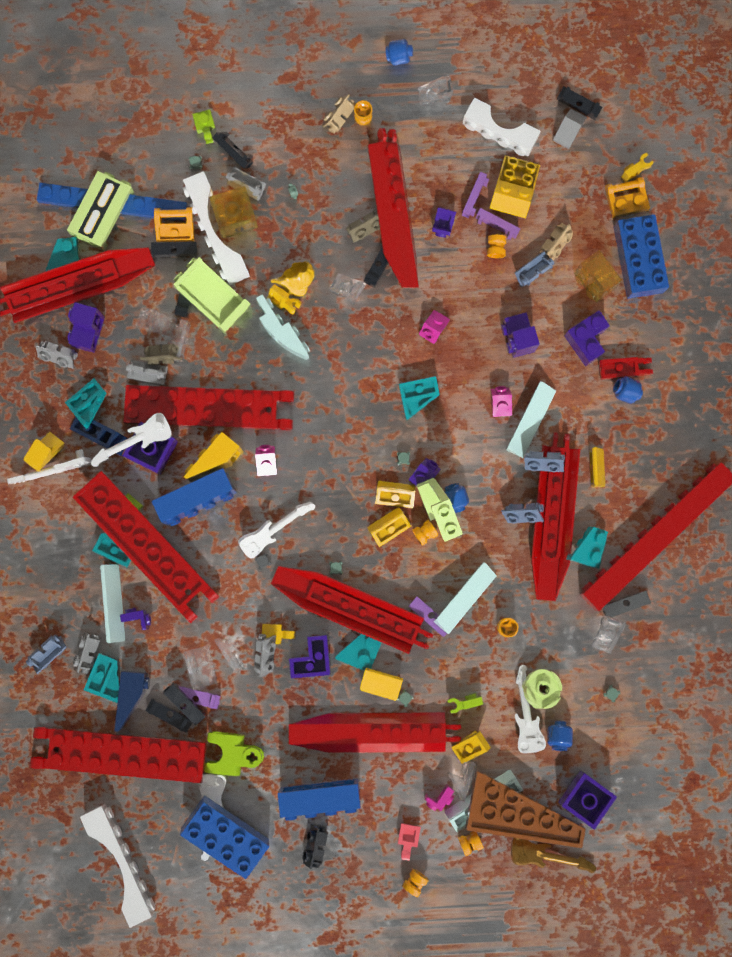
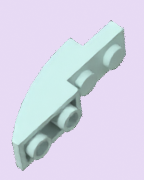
M263 294L257 297V303L265 314L259 319L266 331L286 350L307 360L310 349L305 341L301 343L298 336H300V333L295 325L291 327L288 322L282 326L284 322L279 314L275 315L272 311L274 306L270 299H265Z

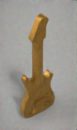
M514 838L511 842V859L516 865L535 864L544 868L546 864L542 860L577 866L578 869L589 871L591 874L597 869L594 864L581 856L573 858L545 852L546 849L551 848L550 844H535L529 840Z

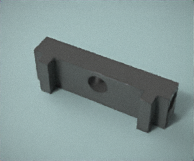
M642 591L606 604L602 609L606 619L650 604L651 601L647 591ZM624 600L628 601L627 606L623 605Z

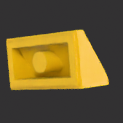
M593 447L589 450L591 486L605 487L604 450Z
M378 481L375 504L413 508L416 486Z
M398 507L368 526L367 529L380 547L410 528L411 525L403 511Z
M365 668L360 690L396 701L403 678Z

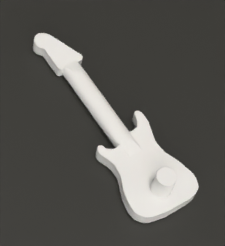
M156 413L145 424L129 428L127 431L129 433L135 432V436L106 450L101 449L92 459L91 465L97 467L101 462L109 459V456L140 441H143L141 447L146 448L154 441L169 439L172 431L165 416L162 413Z
M83 450L75 451L77 459L41 469L39 472L34 471L25 475L8 478L7 482L8 484H16L91 465L92 459L84 457Z
M307 502L295 506V510L270 528L269 526L272 522L267 520L255 532L242 536L238 540L239 546L249 558L257 557L266 545L276 541L274 536L270 537L298 516H303L308 511L314 510L315 504Z
M521 665L516 684L519 687L524 719H520L518 714H515V719L520 729L518 749L521 753H534L544 750L546 741L539 729V716L534 721L531 718L529 702L526 700L522 688V683L526 679L527 667Z
M204 773L203 783H198L201 799L205 795L223 807L222 793L227 783L226 776ZM203 851L201 859L206 861L210 855Z

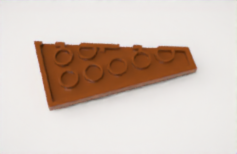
M476 770L465 826L466 830L576 848L583 847L586 830L584 826Z

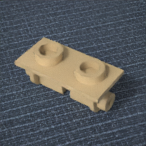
M349 94L344 97L340 96L334 104L336 108L333 112L329 111L323 119L325 123L322 127L328 125L330 127L329 131L334 134L345 123V120L340 116L343 115L347 119L354 110L356 103L351 99L347 100L350 96Z
M563 223L557 225L550 235V238L554 239V241L547 239L540 248L539 254L545 251L548 259L551 258L554 261L555 258H558L563 247L572 239L573 232L570 224L567 226Z

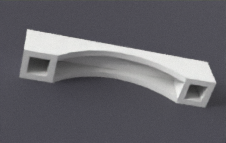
M204 171L184 179L185 186L182 189L186 198L190 197L193 202L190 204V207L193 208V214L198 213L200 220H197L201 231L205 230L207 234L204 238L208 248L213 247L215 253L212 254L216 265L220 263L222 270L219 272L223 281L227 280L230 286L250 277L241 255L227 247L217 237L212 228L210 206L213 192Z
M105 803L80 816V819L88 836L106 846L120 866L124 881V900L121 910L129 928L151 918L155 913V904L152 898H148L146 893L147 886L144 880H140L138 876V866L135 861L132 862L129 856L130 849L121 838L122 831L119 825L114 823L113 811Z

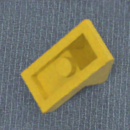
M49 432L41 441L36 439L23 461L39 472L64 447L65 443Z
M473 731L451 748L463 764L487 752L491 747L480 731Z

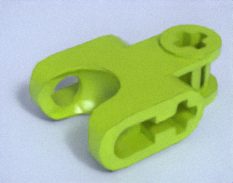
M212 731L207 734V740L209 743L219 745L223 755L219 761H208L205 763L204 772L240 776L241 767H257L264 759V752L258 746L244 745L245 735ZM253 752L258 757L254 761L249 757Z

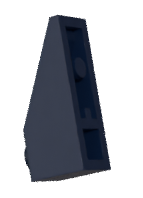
M75 418L69 428L106 449L128 439L95 420H92L90 426L86 429ZM125 449L117 452L116 454L121 456Z
M121 671L115 731L119 732L124 728L146 693V689H149L150 677H147L148 673Z

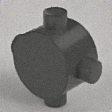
M264 553L263 556L255 558L259 565L258 569L262 570L263 567L271 565L267 558L268 554Z

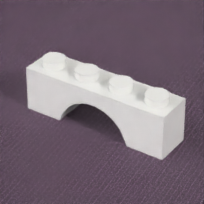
M476 98L473 99L463 119V125L467 129L481 133L486 139L497 141L502 147L513 149L520 156L525 155L528 157L541 132L526 123L514 129H505L498 126L491 117V106Z

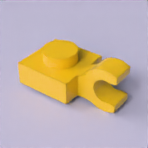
M647 153L641 155L638 163L635 165L631 163L623 169L624 173L621 179L624 183L653 165V161L650 163L644 162V159L648 156Z
M276 284L270 288L267 298L279 309L285 308L294 315L296 308L293 306H296L298 309L301 306L300 300L290 299V294Z
M262 624V634H265L266 638L275 635V644H282V639H295L296 631H282L283 625Z

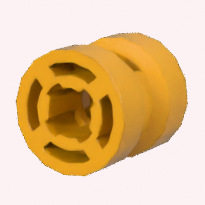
M359 101L354 106V119L357 124L365 126L372 120V105L368 101Z
M498 234L488 236L489 248L487 249V256L490 258H504L506 256L504 245L506 244L507 237Z
M429 520L425 521L421 528L416 527L412 529L422 546L427 543L428 539H434L439 536Z
M502 618L497 624L499 634L504 637H513L518 632V623L512 618Z
M471 831L467 836L462 835L458 837L465 856L470 855L474 850L479 851L484 848L477 832Z
M412 868L409 873L410 877L403 882L402 887L413 896L419 897L421 888L428 883L429 879L418 870Z

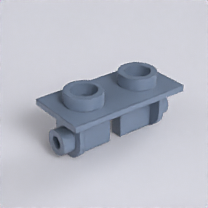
M543 251L514 272L520 287L529 286L532 281L539 277L540 273L543 274L547 270L552 269L554 261L551 258L548 259L545 251Z
M530 451L524 456L525 470L564 472L565 455H562L561 452H547V457H543L544 452Z
M539 502L528 503L525 509L523 504H509L505 507V510H501L508 523L544 522L540 512L544 511V506Z
M56 634L50 636L41 645L44 649L43 652L37 648L27 657L26 663L30 667L33 666L37 674L67 648L61 636L58 637Z

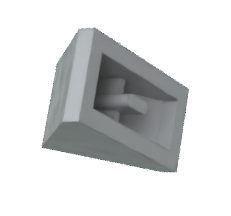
M570 109L553 141L569 149L587 117Z

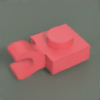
M401 823L398 844L403 845L402 860L409 861L411 847H418L420 826Z

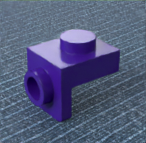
M438 207L432 232H435L436 236L446 238V235L450 236L456 211Z
M425 458L409 478V481L416 486L435 478L441 469L435 461Z
M136 608L125 610V614H120L121 622L140 619L142 630H148L149 625H151V616L149 613L147 614L146 610L137 611Z

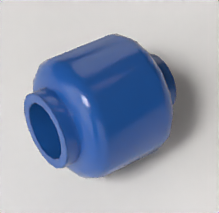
M406 39L390 41L388 46H386L387 61L391 62L393 66L408 64L410 57L413 56V47L408 44Z
M627 376L619 378L613 386L615 397L628 404L640 400L643 395L641 383Z
M459 483L446 486L444 492L449 497L454 512L464 511L465 506L469 504L466 488L459 485Z
M555 721L554 725L548 727L547 743L552 747V750L568 751V748L573 745V729L566 725L567 722Z

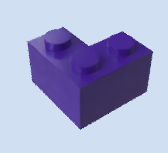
M74 302V306L70 308L68 314L69 321L74 325L73 329L68 333L69 344L74 348L95 353L105 317L95 307Z
M600 310L568 330L564 335L585 367L605 353L596 337L605 332L610 325Z
M527 312L504 318L501 330L503 336L506 335L508 340L506 343L508 353H511L513 358L534 353L540 343L535 326H530Z
M328 635L308 636L309 656L289 658L291 678L331 674Z

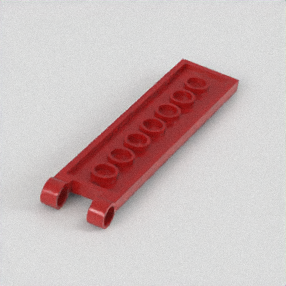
M126 385L123 422L125 424H139L140 421L146 423L154 414L162 413L169 425L293 430L292 419H277V402H294V391ZM270 407L272 410L267 412L266 409Z
M102 471L72 497L188 622L192 623L198 618L187 603L200 591L212 604L219 598V595ZM187 589L191 590L189 595L185 593Z
M34 727L33 738L50 739L48 758L31 757L30 768L203 783L207 742ZM55 747L59 748L58 752L55 751Z

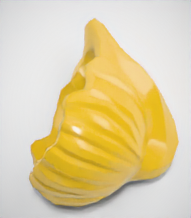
M294 262L289 269L284 271L281 277L271 279L270 282L279 284L288 294L301 297L306 294L308 286L314 279V269L309 262Z

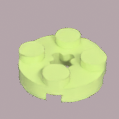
M539 669L531 672L522 683L524 696L530 705L536 709H548L559 702L562 683L554 672ZM540 684L542 686H546V689L544 690L545 694H543L542 692L540 693Z

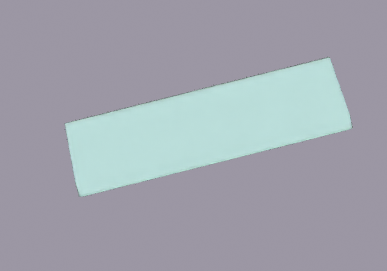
M539 382L506 448L507 451L521 458L524 457L556 393V390L544 382Z
M485 562L477 568L433 621L447 634L452 631L495 579L496 574Z
M101 565L106 642L125 641L124 622L120 620V614H123L119 565Z
M511 770L495 778V780L518 792L523 791ZM471 794L445 810V814L456 832H459L466 826Z

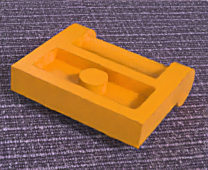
M643 177L616 185H605L612 218L649 211L650 205ZM633 188L638 190L637 193L619 197L614 196L615 192Z
M192 207L180 210L154 208L156 242L195 241ZM186 217L187 222L162 223L161 218Z

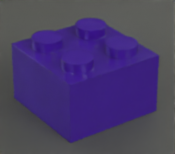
M140 421L138 426H141L145 423ZM170 437L164 441H154L146 448L141 447L143 441H140L126 448L122 456L161 475L178 441Z
M580 770L558 803L595 830L617 796Z

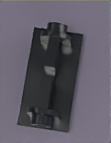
M311 824L310 829L307 831V846L303 851L302 859L303 864L310 869L312 867L319 868L322 865L325 850L318 849V846H326L327 827L319 826L318 828Z

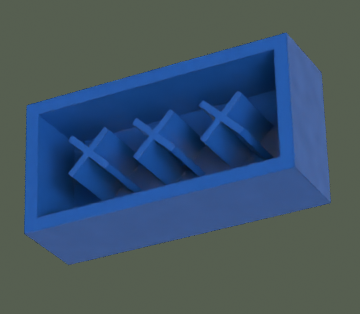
M655 214L618 220L613 228L627 299L664 293L669 288Z
M222 468L153 500L152 504L161 523L174 526L181 523V519L184 517L192 518L198 515V511L201 509L209 510L217 506L216 502L231 500L237 492L228 472Z
M358 778L280 787L278 791L280 818L295 820L297 816L305 815V818H314L319 813L331 816L336 815L337 811L345 810V813L357 812V809L361 808Z
M205 795L185 821L180 832V836L244 879L248 878L270 847L269 838Z

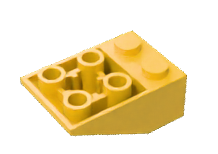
M505 155L490 209L526 218L540 165Z
M223 432L219 435L216 434L211 439V445L208 449L204 448L199 453L197 462L187 467L184 477L192 483L222 468L226 469L232 466L244 451Z

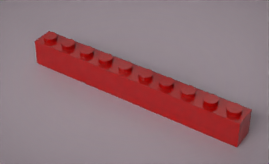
M722 462L716 465L712 463L705 470L706 474L702 478L700 476L691 483L693 487L682 491L678 495L679 500L675 504L671 502L664 509L665 513L661 517L658 515L650 522L652 524L647 530L644 528L637 534L638 539L634 543L629 542L623 548L624 552L620 556L616 555L609 561L611 565L606 570L602 568L596 573L595 576L597 578L592 583L588 581L581 588L583 590L580 593L581 597L595 611H600L732 485V472Z

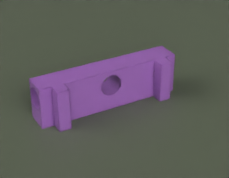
M480 172L462 216L469 218L471 215L474 217L476 212L474 205L482 187H487L489 179L486 178L487 174Z
M482 208L477 213L476 219H478V224L481 225L484 222L507 234V239L511 240L512 237L516 239L520 228Z
M416 597L408 607L417 615L423 617L425 622L444 637L447 633L433 622L438 617V614L420 598ZM430 612L434 613V618L432 619L428 617Z
M179 686L195 704L218 709L221 695ZM194 696L199 697L198 702H195L193 700Z

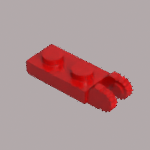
M629 357L598 361L600 380L653 374V369L639 370L638 365L649 364L652 362V358Z

